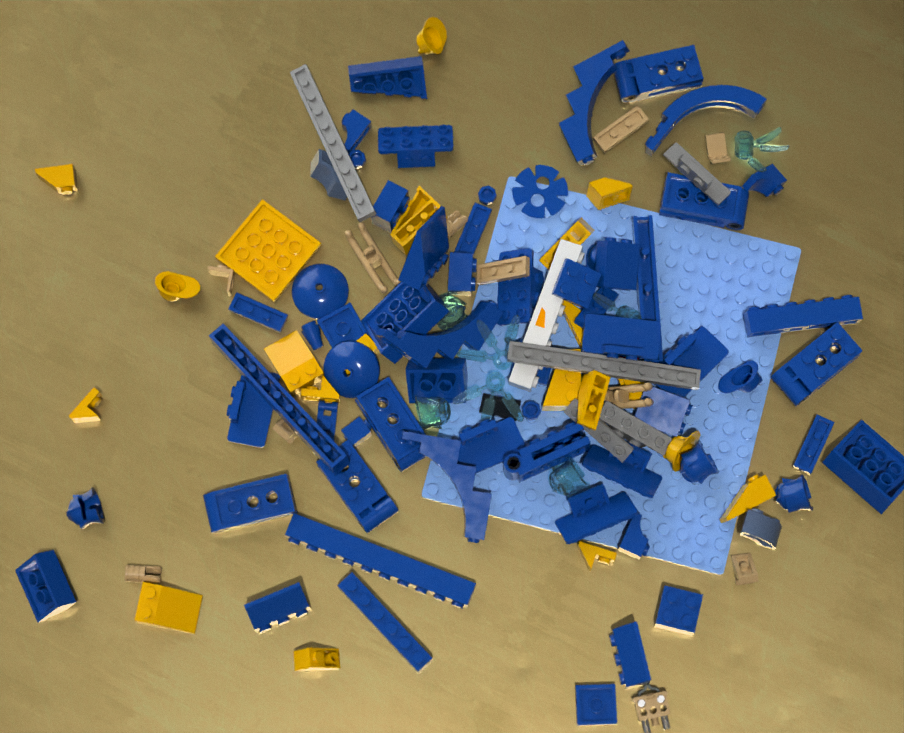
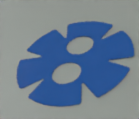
M546 165L535 166L536 176L529 167L524 169L515 179L516 182L524 187L512 188L513 200L517 206L527 202L521 212L533 218H545V207L551 216L558 213L565 205V202L557 196H568V186L565 178L553 181L559 174V171ZM540 177L548 178L550 182L548 188H538L536 185L537 179ZM534 194H540L544 197V203L541 206H534L531 203V197Z

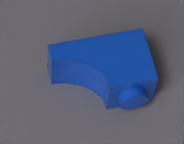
M354 109L350 113H346L342 119L343 130L347 133L344 145L349 154L358 147L372 128L371 121Z
M771 164L752 174L742 187L746 192L758 191L766 197L772 194L776 196L784 189L783 185L787 179Z
M639 513L632 518L618 550L640 560L642 555L646 557L650 548L647 545L649 539L645 538L641 531L640 521L642 515Z

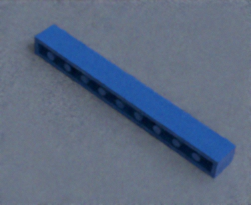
M224 323L209 335L213 345L335 476L350 464L347 455Z
M295 513L285 533L286 538L289 539L288 542L299 546L301 543L306 545V549L312 552L322 551L325 553L324 556L330 559L340 558L343 560L342 563L348 566L358 565L361 567L360 570L366 573L376 572L384 580L389 581L391 578L396 580L400 586L408 588V585L415 587V591L424 595L426 593L433 594L434 599L442 602L446 599L452 602L451 605L463 609V606L468 608L476 588V583Z

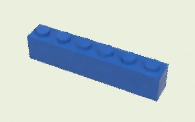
M845 295L841 299L834 300V297H829L820 302L807 300L804 304L790 302L785 304L786 306L781 307L778 304H773L765 309L751 307L743 315L747 337L832 327L837 322L840 325L856 324L863 319L860 299L852 295Z
M352 572L337 585L339 590L418 674L433 661V658Z

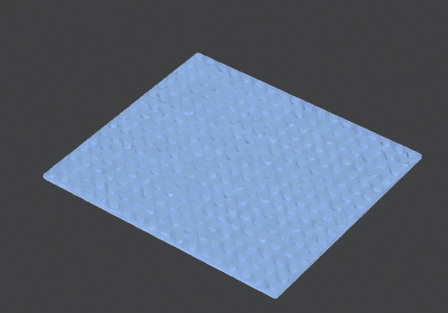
M510 176L506 183L485 263L499 261L501 252L530 248L534 251L533 267L543 272L544 283L549 270L539 260L581 217L595 230L581 244L583 246L582 252L585 253L581 265L586 266V255L591 245L597 243V241H605V237L616 238V242H621V239L632 240V244H634L633 216L648 217L652 215L663 356L670 349L674 351L678 347L677 342L683 336L693 335L700 327H705L729 350L728 355L700 382L699 389L692 390L684 397L690 400L689 404L693 406L689 416H684L683 423H686L683 433H678L677 435L688 438L693 432L699 431L701 433L699 441L703 444L702 447L706 455H711L719 473L709 475L702 484L686 481L680 470L675 472L672 463L661 454L646 446L641 449L652 453L646 469L662 476V481L653 498L644 497L634 490L625 488L617 482L587 470L582 466V462L588 452L520 483L518 480H509L505 477L504 462L476 473L473 491L492 494L489 509L490 516L560 534L555 521L572 514L567 499L603 484L608 498L621 492H626L637 508L638 513L642 515L640 521L641 531L644 537L649 539L647 545L650 546L646 556L722 575L725 570L737 517L721 523L719 519L746 482L781 333L747 337L743 315L751 307L765 309L769 305L778 304L781 307L789 303L801 249L701 223L660 216L657 212L621 203L598 210L585 194L569 190L568 196H557L565 202V205L558 213L551 216L545 207V218H533L521 212L527 202L518 206L515 204L512 188L524 186L515 181L516 177ZM536 182L537 187L540 189H546L549 186ZM534 194L531 197V203L534 206H541L544 203V197L540 194ZM498 282L478 286L471 313L480 301L498 303ZM596 287L593 296L597 293V291L600 288ZM637 287L636 290L630 291L612 289L619 296L605 315L639 319ZM564 315L562 317L559 316L556 322L559 324L558 330L550 338V341H552L551 347L580 349ZM530 322L507 326L496 324L479 351L470 350L462 344L459 358H466L467 402L446 403L437 437L457 440L459 439V434L465 428L472 427L473 429L478 427L480 422L490 419V421L495 419L496 423L504 420V418L479 413L483 393L521 401L518 419L515 423L526 447L530 445L531 441L540 438V440L547 438L548 433L555 430L560 432L565 429L566 425L575 422L564 411H542L555 369L551 368L547 386L537 384L536 388L532 387L531 392L509 385L508 381L513 362H507L509 342H519V339L524 340ZM753 360L757 362L758 373L763 381L753 391L745 393L737 390L732 393H723L719 390V381L726 373L747 361ZM581 373V382L583 375H585L586 373ZM611 377L608 387L619 386L617 378ZM535 401L540 405L541 414L536 420L529 421L523 417L522 407L526 402ZM628 408L622 410L635 416L637 408ZM585 430L583 431L582 438L588 436L591 442L590 448L592 445H597L607 450ZM662 432L671 438L676 437L668 433ZM430 461L422 490V497L463 508L459 494L450 478L436 463ZM632 518L583 538V540L619 549Z

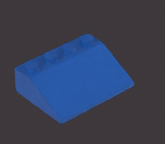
M441 206L417 231L398 279L417 290H420L423 285L427 286L430 278H434L436 272L440 271L442 265H445L449 258V255H447L449 241L445 207Z
M400 282L361 322L380 353L396 364L403 355L375 335L378 329L390 328L396 333L400 330L425 335L444 318L449 310L429 284L427 286L423 285L420 290H417Z
M862 419L822 462L880 514L904 490V456Z

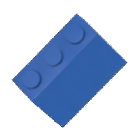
M433 358L427 368L418 367L410 360L408 361L405 371L409 403L467 402L468 373L466 358H454L453 360Z
M54 550L33 555L15 570L38 623L67 610L76 603L74 594Z
M299 582L244 605L256 632L260 631V633L269 631L271 626L277 623L278 625L288 623L291 617L297 616L299 618L308 614L307 611L311 610Z
M637 621L612 629V635H609L611 646L616 648L617 654H614L616 666H620L621 669L619 674L621 686L625 685V689L649 684L651 676Z

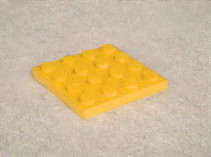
M262 199L216 254L215 258L229 269H233L235 274L275 303L322 244Z

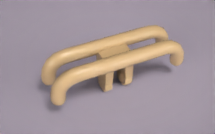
M360 222L358 229L369 247L363 252L351 230L345 231L346 239L378 290L385 294L388 288L381 281L374 270L381 265L395 286L401 281L398 280L399 278H397L372 239L365 224Z
M647 382L645 384L608 387L604 401H608L620 409L650 407L654 404L653 399L646 398L629 401V393L650 391L653 389V385Z

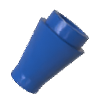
M312 321L301 326L303 330L301 332L311 345L313 351L324 346L319 324Z

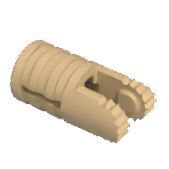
M454 211L446 218L448 240L468 221V218L465 215L461 216L459 211Z
M126 564L125 582L160 584L161 579L155 575L162 572V567Z

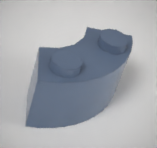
M319 149L311 161L310 177L323 184L328 196L345 201L347 198L346 193L326 151Z
M752 508V510L748 509L740 535L755 541L758 545L775 550L782 526L780 520L765 516L762 510Z

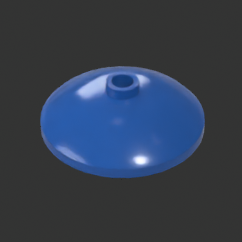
M314 264L306 267L296 276L292 285V298L297 309L305 316L313 319H320L345 306L348 300L349 288L347 280L337 268L331 265ZM318 285L323 286V289L318 291L316 290V287Z
M346 341L337 344L328 352L324 361L323 370L325 378L336 392L343 397L356 398L357 395L376 385L379 380L380 366L378 359L369 347L360 342ZM346 369L350 371V375L345 373Z

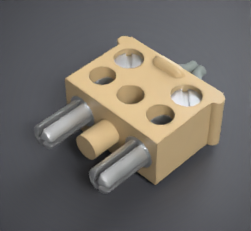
M650 684L644 685V689L638 692V697L632 699L638 721H642L644 733H647V731L651 733L648 719H651L653 726H658V717H661L663 729H670L668 719L670 709L666 696L668 692H660L657 687H651ZM647 687L650 690L657 691V693L641 696V693L645 692ZM661 705L665 706V710L663 712L660 711ZM651 707L655 708L654 714L650 712ZM642 709L646 711L644 716L640 714Z

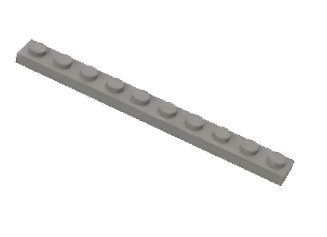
M305 64L291 71V77L358 221L362 222L376 215L377 213L308 66Z
M515 341L509 342L507 362L586 374L596 370L612 378L698 390L700 385L701 370L640 360L630 361L620 357L612 359L607 358V355Z

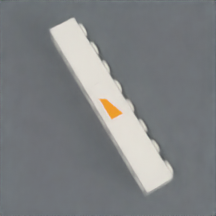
M563 239L560 240L523 343L552 346L550 338L552 334H556L559 326L556 323L559 316H563L566 306L563 305V299L551 293L566 258L582 264L585 255L582 252L583 246ZM515 363L508 381L509 385L531 392L532 387H537L539 377H537L538 371L543 370L544 367Z

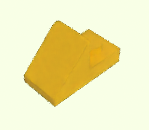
M322 376L321 390L314 386H307L306 389H301L302 400L318 402L322 400L329 403H340L341 401L340 395L324 376Z
M93 387L71 412L69 418L74 423L101 420L91 410L100 404L102 400L101 393Z
M581 541L578 544V550L590 572L595 558H598L599 562L607 565L615 561L616 552Z

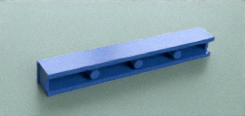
M652 215L648 217L633 216L634 244L640 245L637 274L639 319L660 322ZM661 333L658 358L656 360L642 359V361L663 364Z

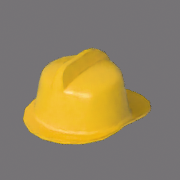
M428 18L423 29L418 33L416 42L419 47V54L425 53L430 55L442 52L447 39V31L442 21L438 18Z
M166 271L159 273L155 278V285L160 295L167 301L173 302L181 298H192L200 291L199 282L189 276Z
M699 431L693 432L688 438L674 437L669 443L663 457L673 464L672 467L675 472L681 469V454L692 450L699 441L701 434Z

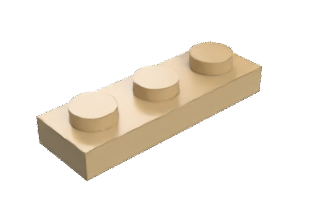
M637 105L595 135L593 140L602 152L606 153L649 122V118Z
M527 256L477 265V284L479 285L530 276V258Z

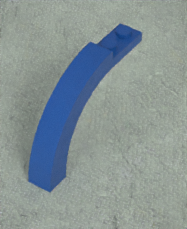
M731 85L707 86L684 94L662 113V122L656 129L657 133L654 137L650 136L645 143V153L652 156L675 125L695 111L710 107H725L738 110L755 119L765 106L767 98L749 89Z

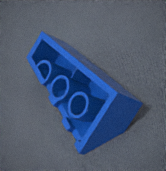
M422 56L348 66L351 92L385 93V95L391 96L396 94L404 95V97L417 96L427 99Z

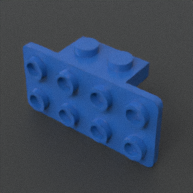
M451 125L384 127L378 129V153L397 154L398 168L435 167V152L453 151V127Z
M530 248L501 252L499 255V261L522 256L530 258V276L498 282L497 305L499 306L498 309L503 312L497 322L499 326L524 324L531 321L532 308H536L543 289L544 276L542 271L533 267L534 251Z
M586 314L582 351L607 355V358L618 359V356H622L630 361H637V358L656 360L659 355L661 323L651 320Z
M700 327L693 335L683 336L677 342L678 347L674 351L670 349L663 356L665 358L663 364L701 370V382L728 355L729 350L705 327ZM655 384L659 389L683 398L692 391L691 389Z
M269 372L278 382L280 381L279 374ZM241 375L240 381H237L236 386L232 387L231 397L233 401L232 405H228L227 416H229L231 422L227 439L232 443L264 448L273 408Z
M508 417L497 423L495 419L492 421L487 419L480 422L478 427L463 429L461 434H459V439H457L461 441L457 464L476 467V473H479L504 462L505 458L510 454H518V450L525 448L526 445L514 419Z
M628 443L634 450L622 463L609 451L597 445L591 446L582 462L583 467L604 476L608 480L617 482L625 488L634 490L644 497H654L662 481V476L646 469L652 453Z
M601 484L568 498L567 501L572 514L556 520L555 524L566 544H572L637 516L638 510L626 492H621L608 498L606 488Z

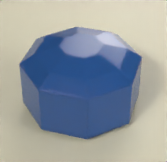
M359 149L350 152L349 156L355 168H362L366 163L365 154Z
M489 185L481 187L478 192L479 201L484 205L493 204L497 198L495 189Z
M535 401L526 402L522 407L523 417L529 421L536 420L541 414L540 405Z

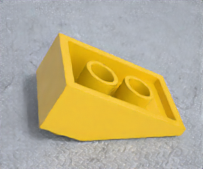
M297 330L264 348L265 353L292 397L301 393L302 388L306 389L307 386H313L322 381L324 373Z
M143 582L134 621L137 624L195 634L203 595Z

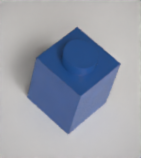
M358 417L343 428L341 433L356 448L372 436L370 431L372 427L366 419L363 421Z

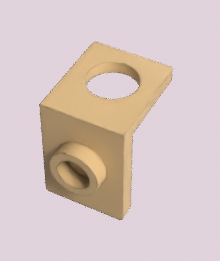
M725 133L706 135L708 160L712 164L731 161V158L727 155Z
M217 265V267L208 266L210 275L229 278L226 291L228 296H231L235 279L234 270L228 269L224 265Z

